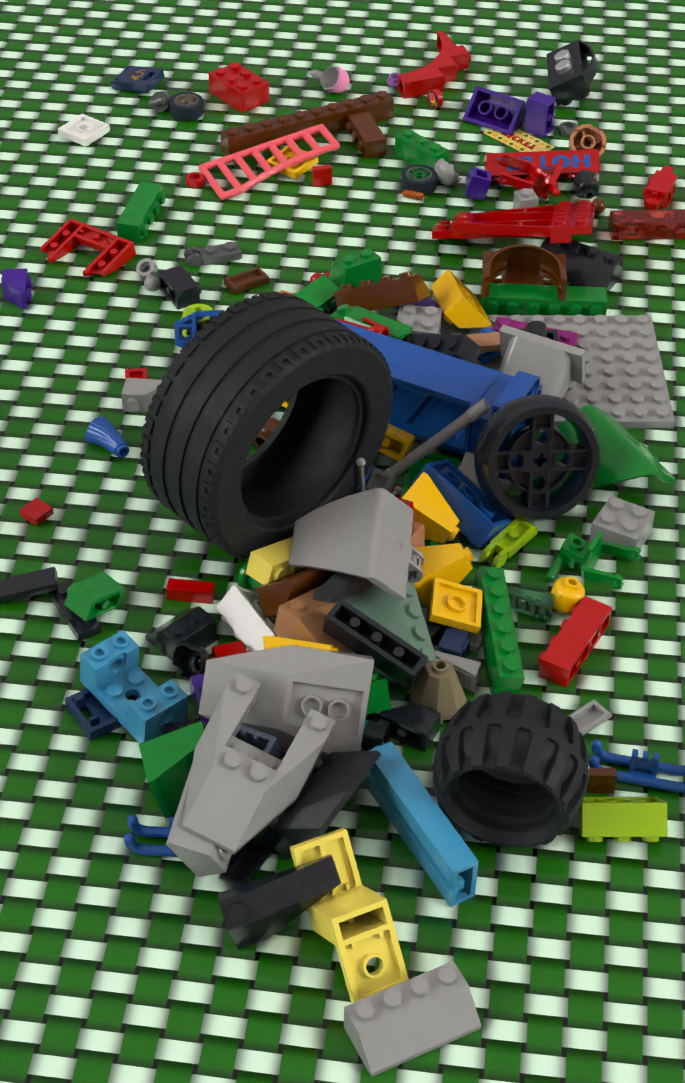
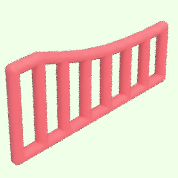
M319 124L200 164L198 169L221 200H226L246 192L286 168L340 148V143L323 124ZM320 132L330 144L320 147L311 135ZM304 138L313 150L303 153L294 141ZM287 144L296 156L287 160L277 146ZM270 149L280 163L271 167L260 152ZM253 155L264 169V172L256 176L243 158ZM236 161L249 178V181L241 185L226 166L227 163ZM219 167L234 189L224 192L208 170Z

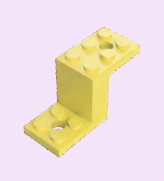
M340 828L291 846L290 851L295 867L332 854L341 884L309 907L307 912L312 930L336 946L351 1003L409 980L387 899L362 885L347 829ZM373 957H378V969L369 973L366 969L367 962Z

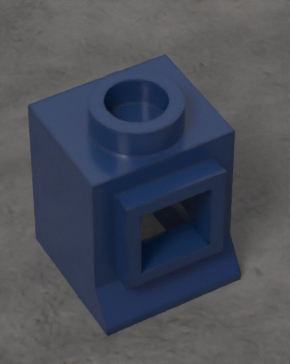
M447 626L437 650L466 658L470 647L468 632Z

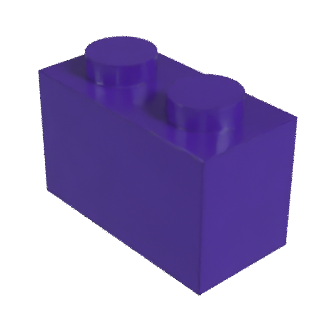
M536 91L527 99V113L524 119L525 132L544 138L553 130L556 97Z

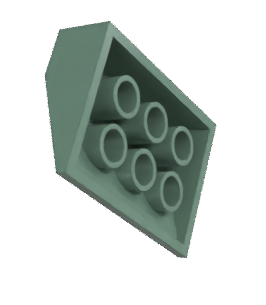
M407 581L406 598L402 601L387 594L376 585L343 599L428 656L426 666L430 660L436 659L414 582ZM373 666V671L381 673L385 678H387V682H397L396 680L382 672L380 669Z

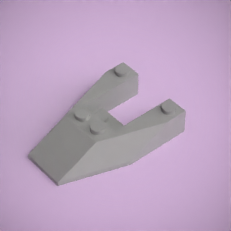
M238 672L234 674L195 747L182 824L183 829L232 854H235L296 801L329 740L336 722L310 709L283 760L236 738L237 732L256 701L261 686L260 683Z

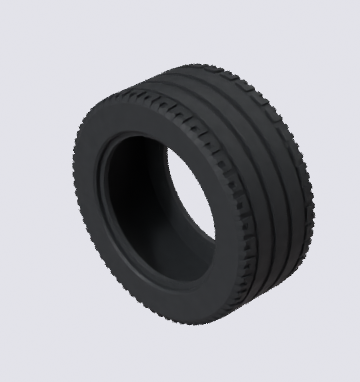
M268 292L267 294L261 293L259 296L254 295L251 298H245L242 302L238 301L234 306L227 307L226 311H221L217 317H213L208 324L203 325L202 329L197 331L192 339H189L185 348L180 350L178 357L173 359V364L167 368L166 375H163L162 382L157 386V392L151 399L152 404L148 407L149 412L145 417L146 423L143 425L144 432L141 435L143 441L140 444L142 449L140 457L142 458V473L144 474L147 486L150 488L149 490L166 508L224 552L235 558L248 561L252 551L293 537L295 522L301 517L330 502L353 495L358 490L360 475L356 460L358 458L365 459V478L378 455V451L381 449L382 441L388 429L387 425L390 422L391 406L393 404L391 370L383 354L368 340L297 296L280 292ZM291 396L288 406L276 428L261 447L247 459L251 447L264 425L274 412Z

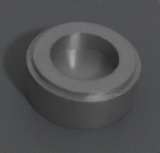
M570 121L562 122L559 125V134L570 137L577 128V125Z

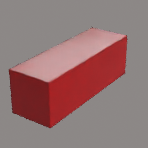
M169 578L166 587L167 600L213 604L215 582Z

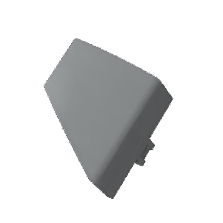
M383 488L359 492L321 506L295 522L289 565L328 570L365 578L387 594L402 601L406 598L407 581L417 583L423 577L421 566L424 563V555L411 545L413 509Z

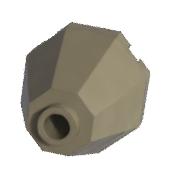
M442 658L430 660L410 694V704L418 703L441 713L440 724H443V720H451L455 713L467 702L452 663Z

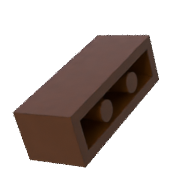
M363 112L348 115V122L345 125L346 132L350 134L353 143H356L358 151L363 154L365 159L386 155L387 139L371 114Z

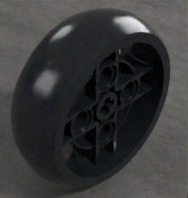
M547 394L523 396L499 408L488 419L481 430L474 454L476 478L485 497L501 512L525 521L553 519L575 508L591 490L600 467V443L596 430L589 418L572 402ZM554 414L562 416L571 423L576 432L578 443H569L564 433L554 427ZM525 420V425L517 429L509 437L505 446H500L506 435L516 425ZM542 430V436L535 439L536 433ZM564 453L562 460L557 462L558 455ZM518 454L517 461L511 463V458ZM572 471L567 481L559 489H557L555 492L549 495L550 490L559 486L568 476L569 472ZM496 473H506L509 481L521 489V500L513 499L501 490L496 479ZM540 477L539 482L536 485H532L533 480Z

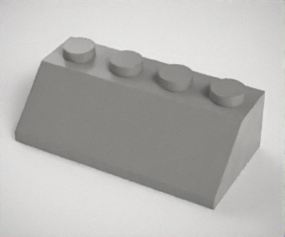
M190 768L166 845L197 877L226 873L232 853L182 828L191 775Z
M454 961L344 1007V1029L371 1077L481 1029V1022L469 985Z

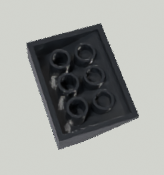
M377 750L331 752L323 759L319 756L296 801L266 826L268 830L262 839L286 860L291 858V846L318 837L326 831L381 756V753Z

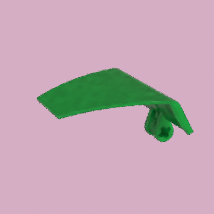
M591 404L581 408L593 424L600 443V467L591 489L646 476H652L670 484H674L677 481L658 462V458L649 452L643 443L637 441L610 414ZM568 420L563 421L556 427L564 433L569 443H578L576 432ZM564 453L558 455L557 462L562 460ZM572 471L569 472L568 476L559 486L550 490L549 495L555 492L557 489H559L567 481ZM540 477L533 480L535 485L539 482Z

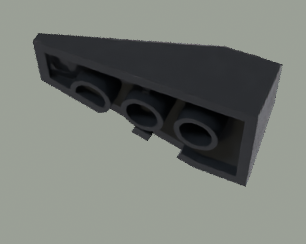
M336 572L313 594V600L336 603L340 598H347L374 584L365 578Z
M332 854L223 891L219 893L218 903L227 929L239 950L269 939L340 885L341 880Z

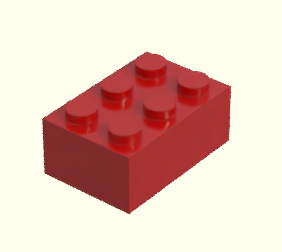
M237 62L208 73L209 92L241 113L270 102L269 82Z

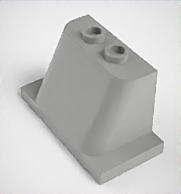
M502 325L499 330L501 359H503L499 368L500 372L515 376L518 371H523L539 376L540 384L543 386L542 394L560 398L564 397L572 381L583 384L586 378L584 349Z

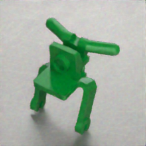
M601 531L597 533L591 543L570 533L560 548L562 553L554 561L546 575V579L549 582L554 581L563 565L566 564L572 569L575 566L581 568V577L584 580L608 585L614 589H621L624 585L621 575L594 569L599 556L604 553L637 562L641 558V549L635 546L628 547L601 541L604 534Z

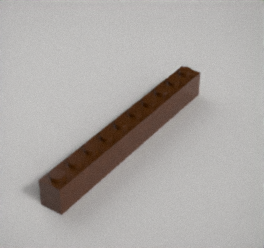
M378 91L374 94L362 95L358 98L346 99L338 103H329L328 105L313 107L305 111H296L289 115H280L277 118L247 123L236 128L231 127L220 131L221 151L227 156L319 124H323L331 134L345 131L348 115L369 112L375 122L392 119L394 99L386 91ZM319 132L311 136L317 138L323 135ZM301 138V139L295 140L294 142L297 143V142L305 141V139H304V138Z

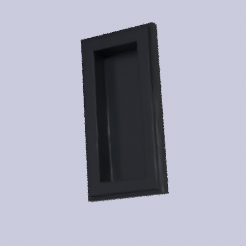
M252 838L237 852L228 864L226 873H221L219 879L234 887L249 883L274 851V848Z

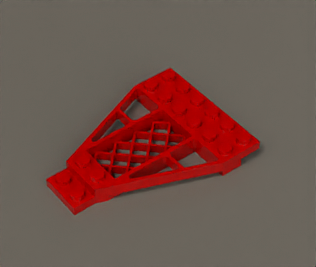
M589 200L579 201V204H571V201H561L556 205L479 213L458 212V215L454 216L452 222L450 220H440L439 223L435 224L432 230V239L550 237V244L571 243L572 235L592 234L595 203H591Z

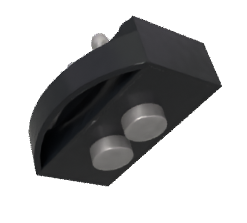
M576 40L546 54L549 90L552 96L556 97L557 106L562 104L567 106L575 98L583 99L590 95V83L597 73L598 60L593 49L587 43ZM589 56L592 57L590 64L587 60Z

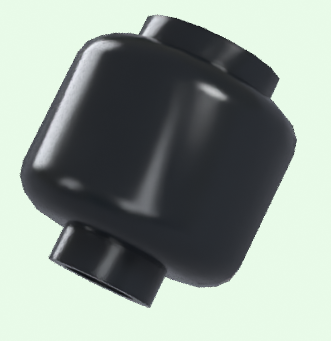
M583 170L578 172L573 179V187L579 198L591 199L600 190L599 182L594 172Z

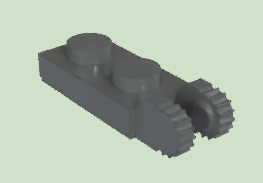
M226 242L225 244L214 246L208 245L202 248L193 246L183 251L187 264L191 267L217 264L242 258V251L237 242Z

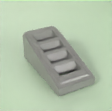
M434 650L436 659L442 658L452 663L462 688L475 693L480 681L481 662Z

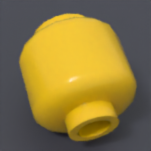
M561 577L554 583L549 595V601L557 612L562 614L571 613L573 606L579 604L584 598L585 588L574 577Z

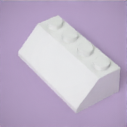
M233 585L216 606L222 615V621L232 627L234 636L247 646V652L263 650V636H279L273 632L276 616L265 617L259 596L255 592Z

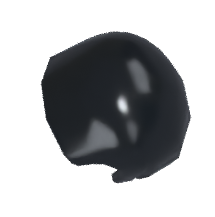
M182 643L177 645L173 651L172 662L174 666H178L181 669L182 673L179 676L190 681V676L205 673L206 660L210 659V656L205 647L199 643Z

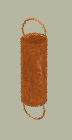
M404 189L403 192H399L403 193V197L417 200H423V197L428 198L424 196V193Z

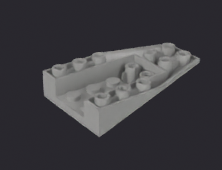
M286 645L207 659L198 714L208 719L211 718L234 674L238 672L261 684L256 701L242 725L277 737L283 754L287 753L310 709L336 721L329 740L320 755L322 759L331 752L360 751L374 659L372 656L298 645Z

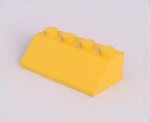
M449 269L431 285L434 292L432 296L435 298L436 304L443 308V318L450 325L454 323L458 328H482L492 325L476 295Z

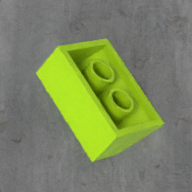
M584 797L576 815L578 833L582 837H586V841L602 842L603 837H614V841L630 842L631 837H642V841L658 842L659 837H667V802L658 797Z

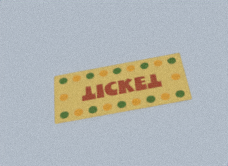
M492 129L483 132L519 152L549 151L555 148L520 129H517L512 135Z

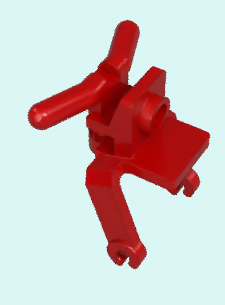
M503 153L500 161L503 165L527 171L529 175L524 180L502 172L498 178L500 184L509 185L519 190L533 188L536 195L545 200L549 197V189L554 196L560 195L557 183L563 167L561 163L555 165L552 175H550L533 162L512 156L509 153Z

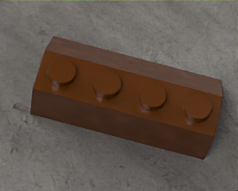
M411 271L399 273L397 278H392V275L379 278L380 281L372 282V279L360 281L358 286H353L352 283L340 286V290L334 292L337 307L348 304L349 306H359L369 311L419 302L431 295L419 273L412 274Z
M306 567L256 587L265 617L272 615L277 617L280 605L323 585L336 572Z

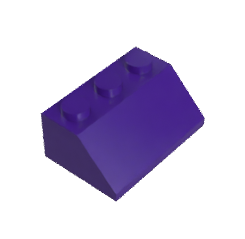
M476 86L463 120L511 136L524 123L527 113L526 102Z

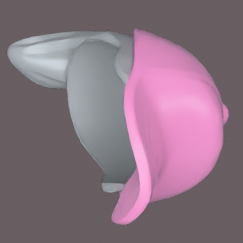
M331 66L324 71L311 70L309 72L314 79L321 82V86L327 92L342 93L349 86V75L339 66Z

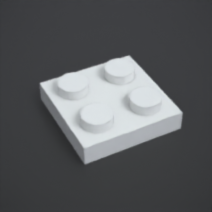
M84 114L77 116L58 128L59 136L82 146H88L110 132L109 124Z

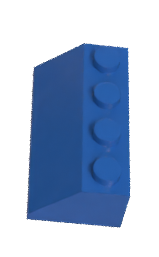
M448 459L426 463L411 484L412 486L423 472L427 473L460 522L457 525L460 529L459 531L475 547L481 548L489 545L495 536L514 521L512 517L493 506L482 490Z

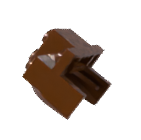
M527 244L503 247L496 252L483 251L482 297H489L490 283L555 285L558 292V300H565L567 289L565 254H553L544 248Z

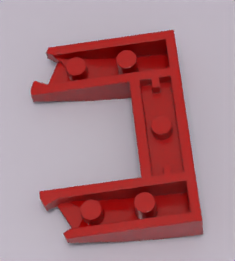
M72 218L40 247L42 253L48 254L47 259L50 263L67 255L80 244L100 251L101 253L83 271V276H106L121 268L136 255L134 242Z

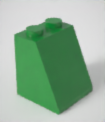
M371 248L345 255L334 260L328 278L339 288L341 285L348 283L358 286L360 281L372 279V282H378L381 277V257Z
M202 721L139 744L147 782L165 819L171 817L177 811L193 762L195 747L205 730Z

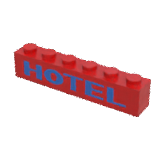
M599 149L509 153L512 156L533 162L550 175H552L555 165L561 163L563 167L559 177H565V180H573L576 174L583 170L594 172L596 176L600 172ZM487 153L484 157V170L491 172V183H499L498 178L502 172L521 179H526L529 175L527 171L503 165L500 162L503 153Z

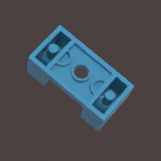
M122 630L80 654V681L139 743H143L162 736L164 723L187 722L188 695L172 679L158 687L138 667L139 645ZM132 695L139 697L135 701L127 699L128 696Z

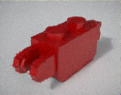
M663 166L661 171L656 170L653 177L650 176L648 185L644 187L642 197L645 198V209L656 211L658 208H668L675 194L678 178L673 173V167Z

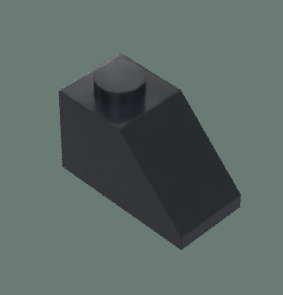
M418 703L391 708V710L381 711L378 714V722L380 718L390 721L391 738L424 752L440 731L441 713Z

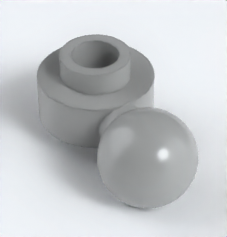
M150 258L140 260L136 266V272L144 279L146 290L156 291L160 287L159 279L155 276L158 267Z

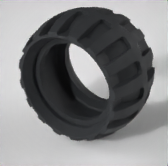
M501 691L500 694L489 695V693L479 695L474 701L465 703L455 713L438 742L433 764V784L439 807L445 816L452 821V825L459 831L463 830L478 841H486L504 848L510 846L525 849L539 844L546 845L552 842L557 835L561 836L570 826L584 799L588 784L589 766L586 744L573 718L566 716L560 707L553 703L549 704L530 694H513L510 691Z

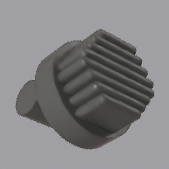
M165 91L155 92L152 100H149V106L158 112L167 111L169 109V100L172 96Z

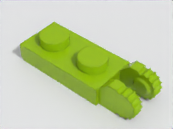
M516 518L490 541V544L481 552L480 559L487 562L496 551L498 555L493 559L492 566L500 568L505 564L507 558H511L537 534L538 527L525 520Z

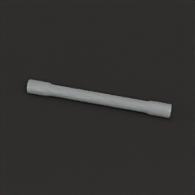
M482 398L452 423L384 471L398 477L467 425L491 410L490 405Z

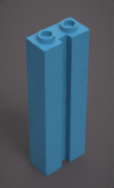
M389 742L369 750H377L381 753V756L366 775V788L447 904L452 907L474 897L478 871L477 858L394 744Z

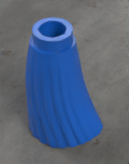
M99 416L91 421L85 435L86 442L99 445L119 458H124L128 455L129 448L127 443L105 416Z

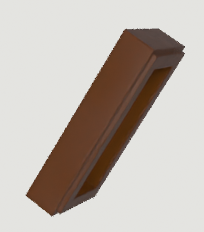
M260 267L224 278V285L233 295L269 283V276Z

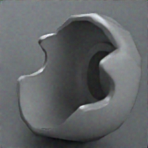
M443 158L435 163L434 170L437 173V180L441 184L452 186L462 179L458 177L459 174L455 173L452 166L444 161Z

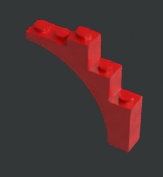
M438 31L436 48L439 51V55L422 68L399 74L398 92L404 99L427 95L429 91L434 89L443 92L445 83L455 81L456 73L459 70L469 69V62L471 61L470 52L463 45L457 46L444 31Z

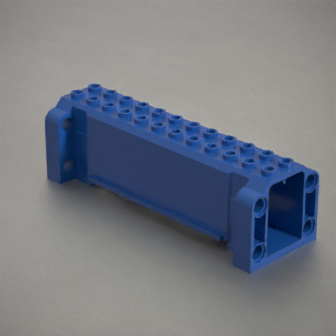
M338 321L368 340L385 357L393 379V404L391 406L392 412L389 424L417 436L416 440L426 442L464 414L467 409L484 398L490 405L491 410L439 446L463 456L465 452L475 454L481 430L488 419L499 408L523 396L542 394L543 386L540 384L539 376L523 371H518L515 376H511ZM525 420L516 425L506 435L500 446H505L509 437L517 429L525 425ZM518 454L511 458V463L517 461ZM500 473L499 478L508 480L506 473Z

